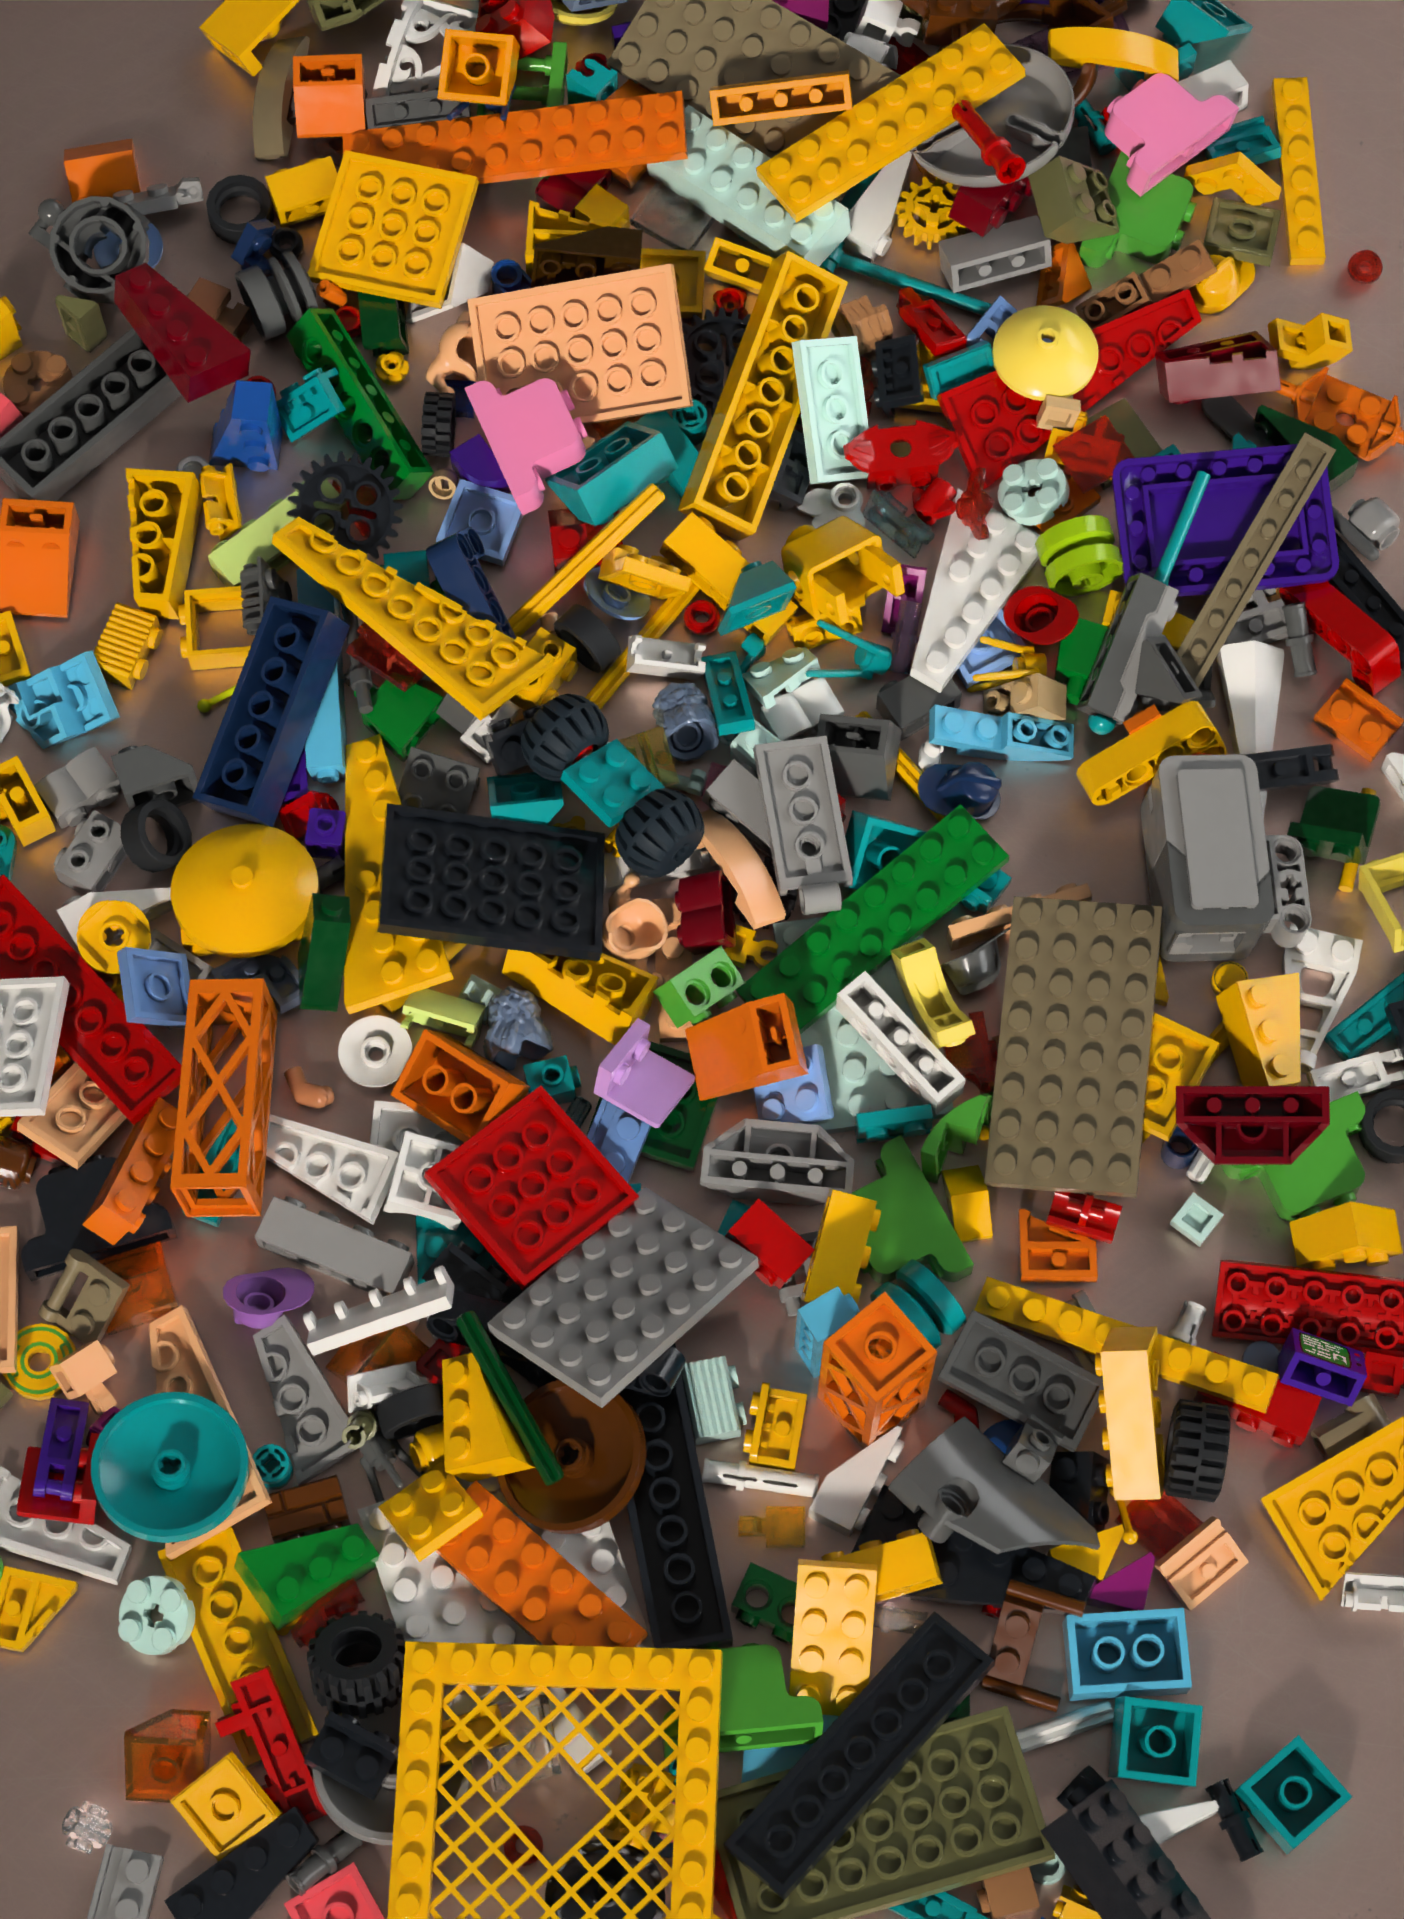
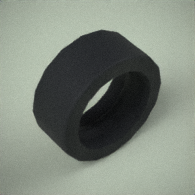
M245 175L226 177L217 182L208 194L206 207L210 226L215 234L227 243L237 244L247 224L229 223L220 216L222 205L233 197L247 196L259 202L261 210L250 221L266 218L273 222L274 213L270 193L265 185L254 177Z
M573 605L554 623V630L558 638L575 647L577 660L593 672H602L621 654L619 643L610 629L584 606Z
M163 799L149 800L132 808L125 814L121 823V841L124 850L131 861L145 871L155 873L177 865L182 856L192 846V833L188 820L178 807ZM147 817H151L159 823L167 839V852L165 855L154 849L148 840L145 831Z
M1391 1088L1378 1092L1368 1101L1365 1106V1115L1360 1123L1362 1129L1358 1135L1363 1147L1373 1157L1385 1163L1400 1164L1404 1162V1146H1391L1383 1142L1374 1130V1118L1382 1108L1399 1106L1404 1109V1089Z
M432 1383L410 1388L387 1398L377 1405L375 1414L384 1438L388 1440L408 1438L414 1436L417 1431L444 1422L443 1385Z

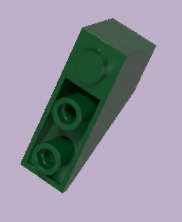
M1264 405L1258 407L1254 419L1257 422L1254 425L1257 431L1263 429L1266 434L1265 439L1267 441L1271 439L1275 446L1298 444L1304 433H1307L1336 449L1327 465L1330 493L1354 476L1359 461L1336 435Z

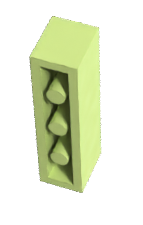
M328 480L322 482L321 491L325 497L334 499L339 496V493ZM295 491L290 496H298L299 492ZM287 498L275 501L269 507L268 512L257 520L252 519L246 522L238 534L229 540L219 542L208 555L211 569L226 587L241 586L240 572L243 570V566L249 563L257 565L258 556H261L271 567L275 568L276 572L292 561L272 544L273 534L296 519L286 515L288 511L296 509V505L288 502ZM319 501L313 503L316 508L341 512V518L344 520L349 515L346 501L341 506H333ZM319 515L315 518V526L328 533L332 532L334 523L329 516Z

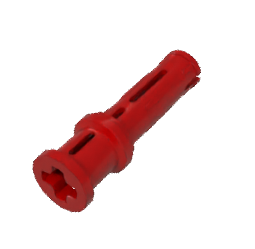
M968 100L961 101L966 111L956 103L951 111L953 118L980 148L983 162L996 170V177L1004 184H1009L1019 179L1026 168L1024 159L1020 155L1013 153L1011 144L1006 138L997 136Z

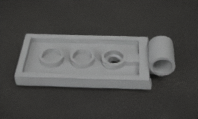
M827 735L755 745L753 752L779 896L787 895L788 890L799 889V902L803 915L841 910L842 900L839 883H843L844 887H850L853 884V877ZM806 842L813 844L815 852L811 855L805 854L802 851V844Z

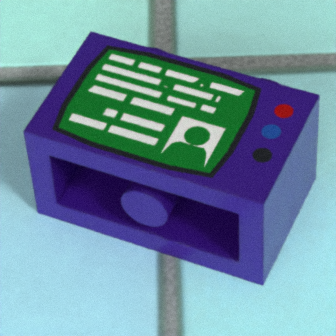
M1295 1328L1291 1329L1277 1358L1281 1383L1352 1407L1367 1378L1363 1352Z

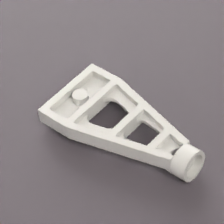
M1290 924L1289 929L1298 930L1295 924ZM1309 928L1300 944L1284 949L1282 973L1283 975L1299 973L1300 1005L1320 1009L1323 1012L1316 1031L1300 1028L1301 1074H1307V1072L1315 1069L1316 1054L1357 974L1363 940ZM1303 968L1333 974L1334 983L1326 996L1318 997L1303 992L1301 987V970Z

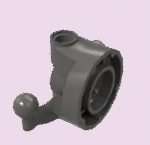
M90 196L73 202L66 209L59 200L46 199L40 203L38 208L39 219L28 233L49 249L55 270L66 282L63 286L76 297L97 303L115 304V276L149 261L150 241L147 231L151 221L125 202L123 204L111 197ZM49 226H53V228H52V230H51V232H50V234H49V233L46 231V229H47ZM111 231L122 240L121 245H119L117 259L110 265L102 266L103 269L95 270L86 264L88 258L92 259L94 246L99 241L106 239V234Z

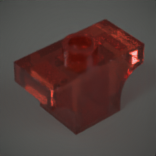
M984 1012L968 1013V1017L972 1020L976 1034L969 1036L960 1045L943 1047L944 1055L966 1080L976 1085L980 1094L994 1092L995 1072L993 1062H997L998 1054L995 1039L988 1040Z

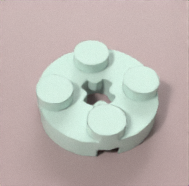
M1052 458L1027 460L1019 464L1009 465L1003 471V479L998 487V501L1005 515L1015 519L1021 525L1032 526L1049 521L1055 516L1053 512L1058 509L1060 504L1064 507L1068 501L1070 493L1069 483L1064 472ZM1036 487L1041 488L1035 492V496L1029 497L1027 493L1029 490Z
M148 1576L141 1580L132 1581L127 1587L119 1609L120 1624L118 1633L121 1639L129 1642L135 1650L147 1655L168 1654L179 1644H184L190 1637L195 1624V1607L193 1600H188V1596L183 1590L186 1589L184 1585L169 1576ZM156 1605H159L158 1612L163 1614V1620L156 1621L154 1625L151 1619V1611Z

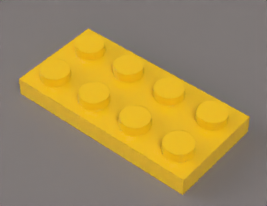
M798 1559L789 1695L809 1696L816 1699L821 1705L822 1715L840 1716L869 1684L877 1564Z

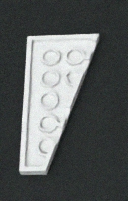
M960 489L957 490L954 501L958 508L951 514L910 671L911 677L939 693L945 688L980 640V637L983 636L1000 610L1039 559L1035 543L1040 536L1039 534Z

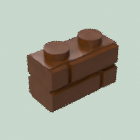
M337 1474L271 1493L269 1496L272 1503L264 1507L275 1544L351 1525Z

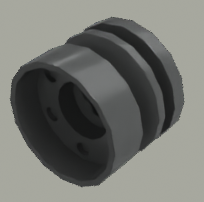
M290 249L281 253L284 270L274 256L268 259L271 274L268 277L265 276L257 264L235 273L236 283L245 306L250 308L253 323L264 341L286 333L285 315L289 314L292 321L296 324L303 316L301 308L304 313L308 308H318L316 292L311 279Z

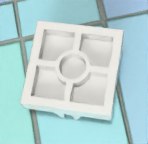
M405 1131L383 1211L422 1216L456 1231L461 1219L429 1184L424 1175L428 1169L458 1148L459 1145Z

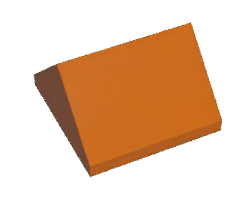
M132 138L64 149V165L72 203L90 196L112 198L114 193L123 190H132L133 194L141 192Z

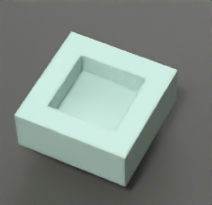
M1193 1192L1172 1218L1170 1225L1200 1247L1221 1221L1224 1214Z

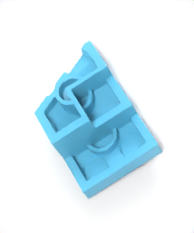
M93 650L83 652L58 666L49 667L25 681L16 682L8 686L19 698V704L8 705L17 715L15 720L22 728L30 732L32 738L42 749H47L78 737L120 717Z

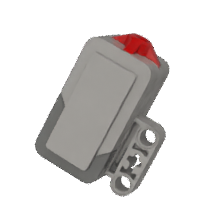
M1200 752L1190 755L1166 757L1160 763L1140 809L1151 906L1163 907L1159 955L1171 962L1242 960L1250 956L1263 933H1271L1272 939L1281 947L1292 948L1300 944L1312 921L1303 849L1301 843L1292 836L1265 835L1258 771L1255 762L1248 756L1240 754L1211 755ZM1276 853L1285 855L1289 861L1280 860ZM1284 921L1294 923L1298 930L1289 929Z

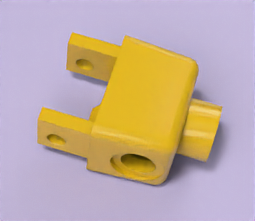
M837 517L818 528H814L811 525L800 526L791 532L781 549L784 572L794 581L797 587L793 597L816 620H823L828 617L839 626H842L849 622L848 612L852 613L865 606L866 599L882 588H885L896 597L905 593L901 563L883 551L882 540L878 535L848 517Z

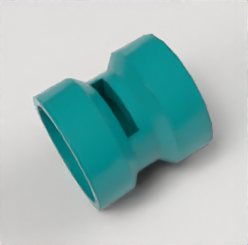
M692 399V407L673 410L672 418L695 446L700 444L706 436L707 410L701 402Z
M269 1444L258 1448L253 1454V1460L266 1489H281L290 1482L293 1475V1465L283 1448L278 1445Z

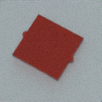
M1106 415L1052 446L1065 466V474L1071 475L1083 494L1112 478L1113 470L1119 462L1135 458L1124 442V435L1118 434Z

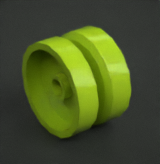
M1101 515L1075 517L1056 524L1038 537L1035 547L1042 566L1047 567L1044 574L1050 590L1063 597L1080 596L1097 591L1121 576L1123 573V561L1118 547L1113 545L1115 537L1108 518Z

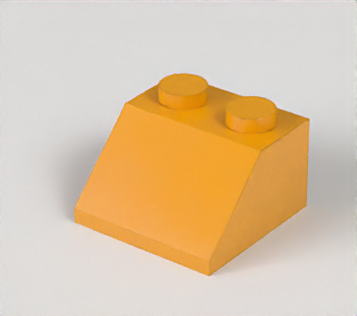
M445 29L437 98L439 100L507 106L516 81L520 45L515 36Z

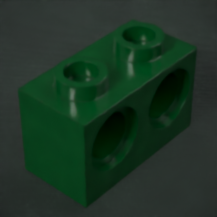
M751 1562L731 1604V1612L737 1614L735 1619L738 1622L754 1629L757 1628L758 1624L772 1630L771 1636L792 1645L794 1624L786 1622L781 1613L786 1607L795 1606L797 1583ZM752 1590H761L767 1595L768 1601L762 1607H753L746 1600L747 1594Z

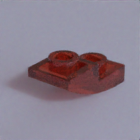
M352 1578L325 1594L299 1619L291 1634L300 1648L305 1645L308 1648L310 1639L316 1638L315 1631L319 1627H327L326 1621L330 1620V1617L334 1615L342 1617V1614L348 1612L351 1614L358 1609V1604L365 1601L355 1579Z

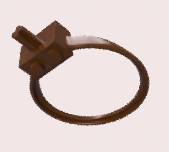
M1023 0L900 1L923 17L922 37L924 45L949 46L983 23L995 33L998 18L1011 12Z
M1049 0V4L1023 3L1019 4L1008 14L998 18L997 24L1016 21L1040 22L1049 25L1048 31L1065 27L1114 29L1113 17L1127 10L1128 6L1123 0H1106L1101 4L1094 0ZM941 46L936 53L946 48L947 46ZM1083 64L1080 76L1073 87L1075 108L1091 92L1098 76V64Z

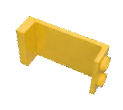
M225 0L199 28L215 49L254 77L263 67L251 51L300 0Z

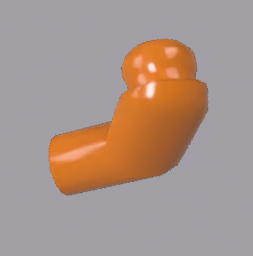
M322 280L316 287L317 295L324 298L323 302L326 306L331 308L336 305L343 307L347 303L348 298L345 289L338 287L332 282Z

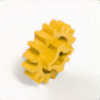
M923 177L921 186L911 182L909 192H901V201L897 205L898 227H904L903 236L905 238L914 236V245L917 246L922 241L927 242V249L931 250L933 243L967 233L965 226L948 217L958 189H953L954 184L949 182L946 185L941 184V179L937 177L934 183H930L927 177Z

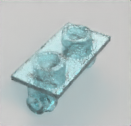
M875 490L872 491L862 513L864 518L915 559L922 544L928 545L934 538L935 534L931 531L932 527L923 522L914 513L906 517L905 514L908 508L893 497L892 493H885L882 490L878 493Z

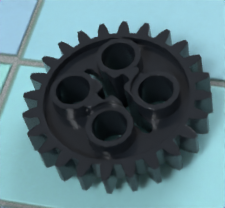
M720 307L717 317H714L712 312L707 309L704 320L695 314L692 317V326L687 323L682 324L692 399L701 402L705 408H711V417H713L723 390L724 362L720 360L723 351L720 336L723 335L726 338L725 364L729 367L727 378L738 350L733 344L741 342L751 314H748L743 320L738 319V309H734L731 317L726 316L723 307ZM706 343L712 346L714 350L704 351L698 345ZM711 376L715 379L716 383L707 384L701 377Z
M339 451L337 462H333L331 457L325 454L324 466L321 467L313 460L310 463L313 470L312 474L304 470L299 473L305 483L293 482L292 487L299 492V495L287 498L288 502L296 505V509L288 511L286 515L293 518L300 517L313 525L317 516L327 515L334 523V528L330 534L335 536L334 539L338 541V544L351 550L359 549L366 554L369 553L374 559H378L379 553L376 547L380 546L388 550L390 545L385 539L386 536L393 538L398 536V533L391 526L392 524H401L403 522V519L394 515V511L402 509L403 504L393 502L392 498L401 492L398 489L389 490L388 485L393 481L394 477L382 479L380 475L384 469L383 465L372 470L370 468L371 457H368L361 464L358 463L357 452H354L350 461H346L343 451ZM325 480L336 481L340 486L339 496L334 499L325 497L321 491L322 482ZM369 487L374 491L375 501L372 505L365 506L358 502L356 492L359 488ZM319 501L333 506H341L344 501L349 502L350 509L373 512L376 514V518L370 519L356 514H349L346 520L341 518V512L316 508L313 503ZM362 522L368 527L369 535L366 540L357 541L351 536L350 526L352 523Z

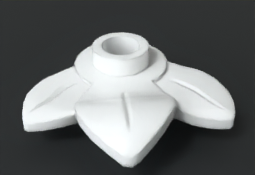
M840 483L831 490L816 488L805 495L802 505L797 506V509L802 513L814 517L812 520L814 528H818L840 516L848 517L865 527V518L861 512L863 504L862 493L856 486L850 483ZM846 498L851 501V504L842 505L839 501Z

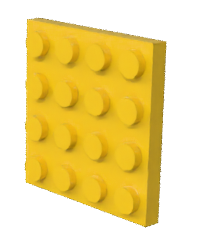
M345 150L307 272L311 282L319 283L322 280H328L342 289L442 309L479 185L477 176Z

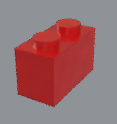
M759 1198L725 1235L726 1238L758 1257L759 1268L754 1271L756 1276L767 1286L772 1287L774 1284L779 1290L815 1251L810 1244Z

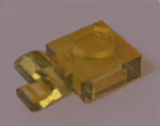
M766 1506L765 1518L739 1516L738 1536H765L766 1548H804L805 1506Z

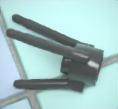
M381 1430L377 1431L374 1437L367 1440L359 1448L363 1454L359 1461L367 1473L376 1503L384 1501V1497L374 1467L377 1471L385 1469L398 1488L404 1486L403 1481L393 1466L397 1460L395 1454L418 1477L425 1474L423 1471L418 1472L411 1457L402 1449L398 1441L384 1438Z

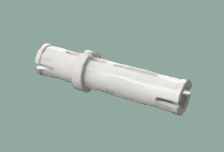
M705 1458L702 1482L736 1486L735 1490L743 1491V1488H751L815 1499L820 1474L747 1465L745 1460H740L739 1463Z

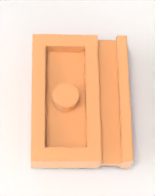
M1214 1516L1207 1519L1154 1564L1182 1606L1189 1611L1194 1609L1249 1562L1230 1534L1221 1526L1220 1520Z

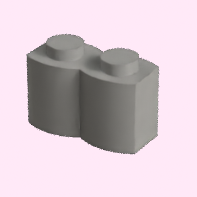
M95 747L80 753L64 767L51 772L34 785L43 804L61 829L69 825L71 827L77 826L83 818H87L88 812L91 809L111 804L117 799L118 793L122 790L119 779Z

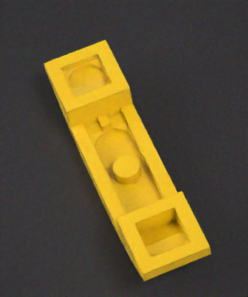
M1065 27L1050 29L1048 32V57L1058 65L1081 69L1085 63H1094L1144 72V79H1149L1157 73H1163L1172 77L1176 82L1179 81L1178 50L1156 38L1135 32L1101 27Z

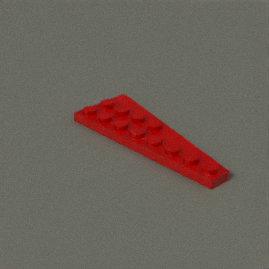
M1189 289L1092 329L1098 344V362L1095 373L1089 383L1073 395V399L1080 400L1081 411H1087L1155 357V353L1165 350L1202 321ZM996 370L936 396L950 430L958 433L960 444L958 448L977 492L989 487L1002 476L1006 467L1018 464L1050 438L1052 430L1036 427V416L1043 401L1026 398L1014 392L1001 380Z

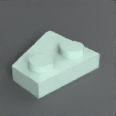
M796 647L783 653L782 657L771 662H760L753 665L750 671L743 673L742 676L746 689L766 709H769L776 704L774 695L784 688L786 692H793L802 682L811 678L806 676V671L821 670L817 657L806 647Z

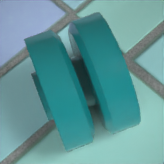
M914 1259L909 1260L895 1272L897 1285L888 1281L884 1282L870 1295L872 1302L883 1292H886L935 1349L941 1345L939 1332L952 1335L966 1323V1315L952 1293L928 1268Z

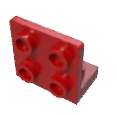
M91 1433L89 1448L81 1447L72 1501L60 1500V1496L46 1494L45 1498L33 1496L41 1448L28 1447L16 1514L22 1517L94 1525L98 1500L92 1484L91 1459L94 1446L100 1434ZM49 1472L48 1479L63 1481L64 1474Z

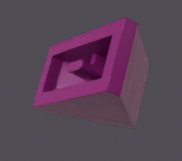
M901 564L905 593L896 597L887 591L881 632L917 637L927 568Z
M1152 1552L1096 1584L1087 1605L1112 1612L1144 1610L1155 1562Z

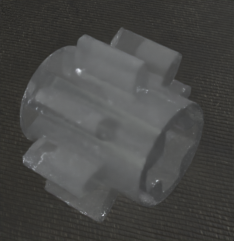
M86 1801L83 1802L82 1808L78 1806L71 1808L62 1824L63 1834L69 1836L65 1843L66 1846L86 1854H91L92 1848L101 1849L104 1847L112 1833V1823L105 1819L109 1811Z

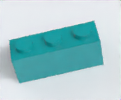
M627 421L586 449V454L579 463L545 478V481L578 520L596 526L610 521L614 516L613 513L623 506H627L649 484L653 483L658 486L667 481L669 474L679 467L661 431Z

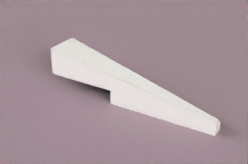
M1253 640L1223 645L1216 657L1230 719L1229 733L1234 754L1246 755L1273 750L1285 656L1284 649ZM1260 791L1264 819L1267 791Z

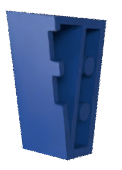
M236 380L227 398L226 407L222 409L219 421L213 427L209 465L227 466L229 463H232L233 467H245L256 472H265L268 469L278 470L283 430L272 383Z

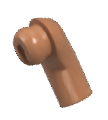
M300 1066L292 1067L284 1072L292 1095L299 1105L322 1109L333 1103L335 1095L332 1088L326 1085L320 1086L307 1083Z

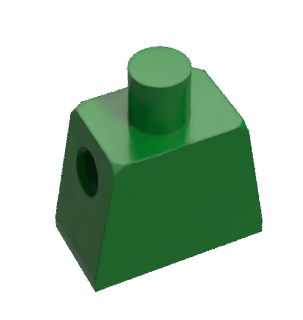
M1078 617V623L1073 631L1060 641L1054 679L1057 682L1067 684L1066 702L1078 705L1109 627Z
M391 674L380 687L373 683L370 689L373 711L368 714L361 713L366 728L374 735L380 734L384 745L399 760L405 762L408 759L411 746L416 748L440 719L436 711L443 701V697L402 677Z

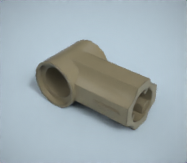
M1374 1393L1354 1402L1352 1407L1349 1406L1344 1410L1345 1413L1311 1431L1310 1434L1314 1445L1326 1460L1392 1423Z

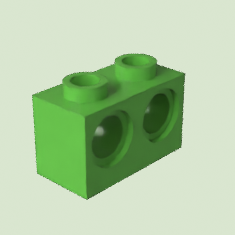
M720 946L655 989L653 993L678 1029L688 1021L694 1026L711 1016L712 1013L709 1007L715 1003L721 1009L738 997L734 990L743 985L745 980L722 946Z

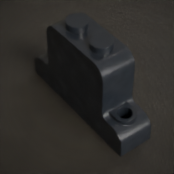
M95 1155L88 1158L85 1164L78 1170L73 1167L70 1168L68 1165L58 1166L49 1170L48 1175L43 1176L38 1181L36 1194L46 1231L44 1235L34 1237L24 1245L21 1251L23 1266L32 1282L62 1273L66 1267L65 1258L71 1249L82 1250L99 1262L176 1239L178 1237L174 1223L165 1207L159 1205V1203H151L149 1206H144L142 1210L146 1217L139 1229L134 1234L128 1231L114 1246L84 1227L82 1224L117 1159L115 1157H107L106 1155Z

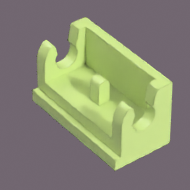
M426 988L411 993L408 996L402 1014H406L400 1027L409 1029L413 1022L466 1037L464 1046L473 1048L481 1034L486 1005Z

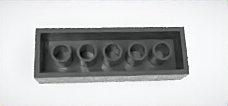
M131 328L0 438V478L21 499L57 501L182 395L134 328Z

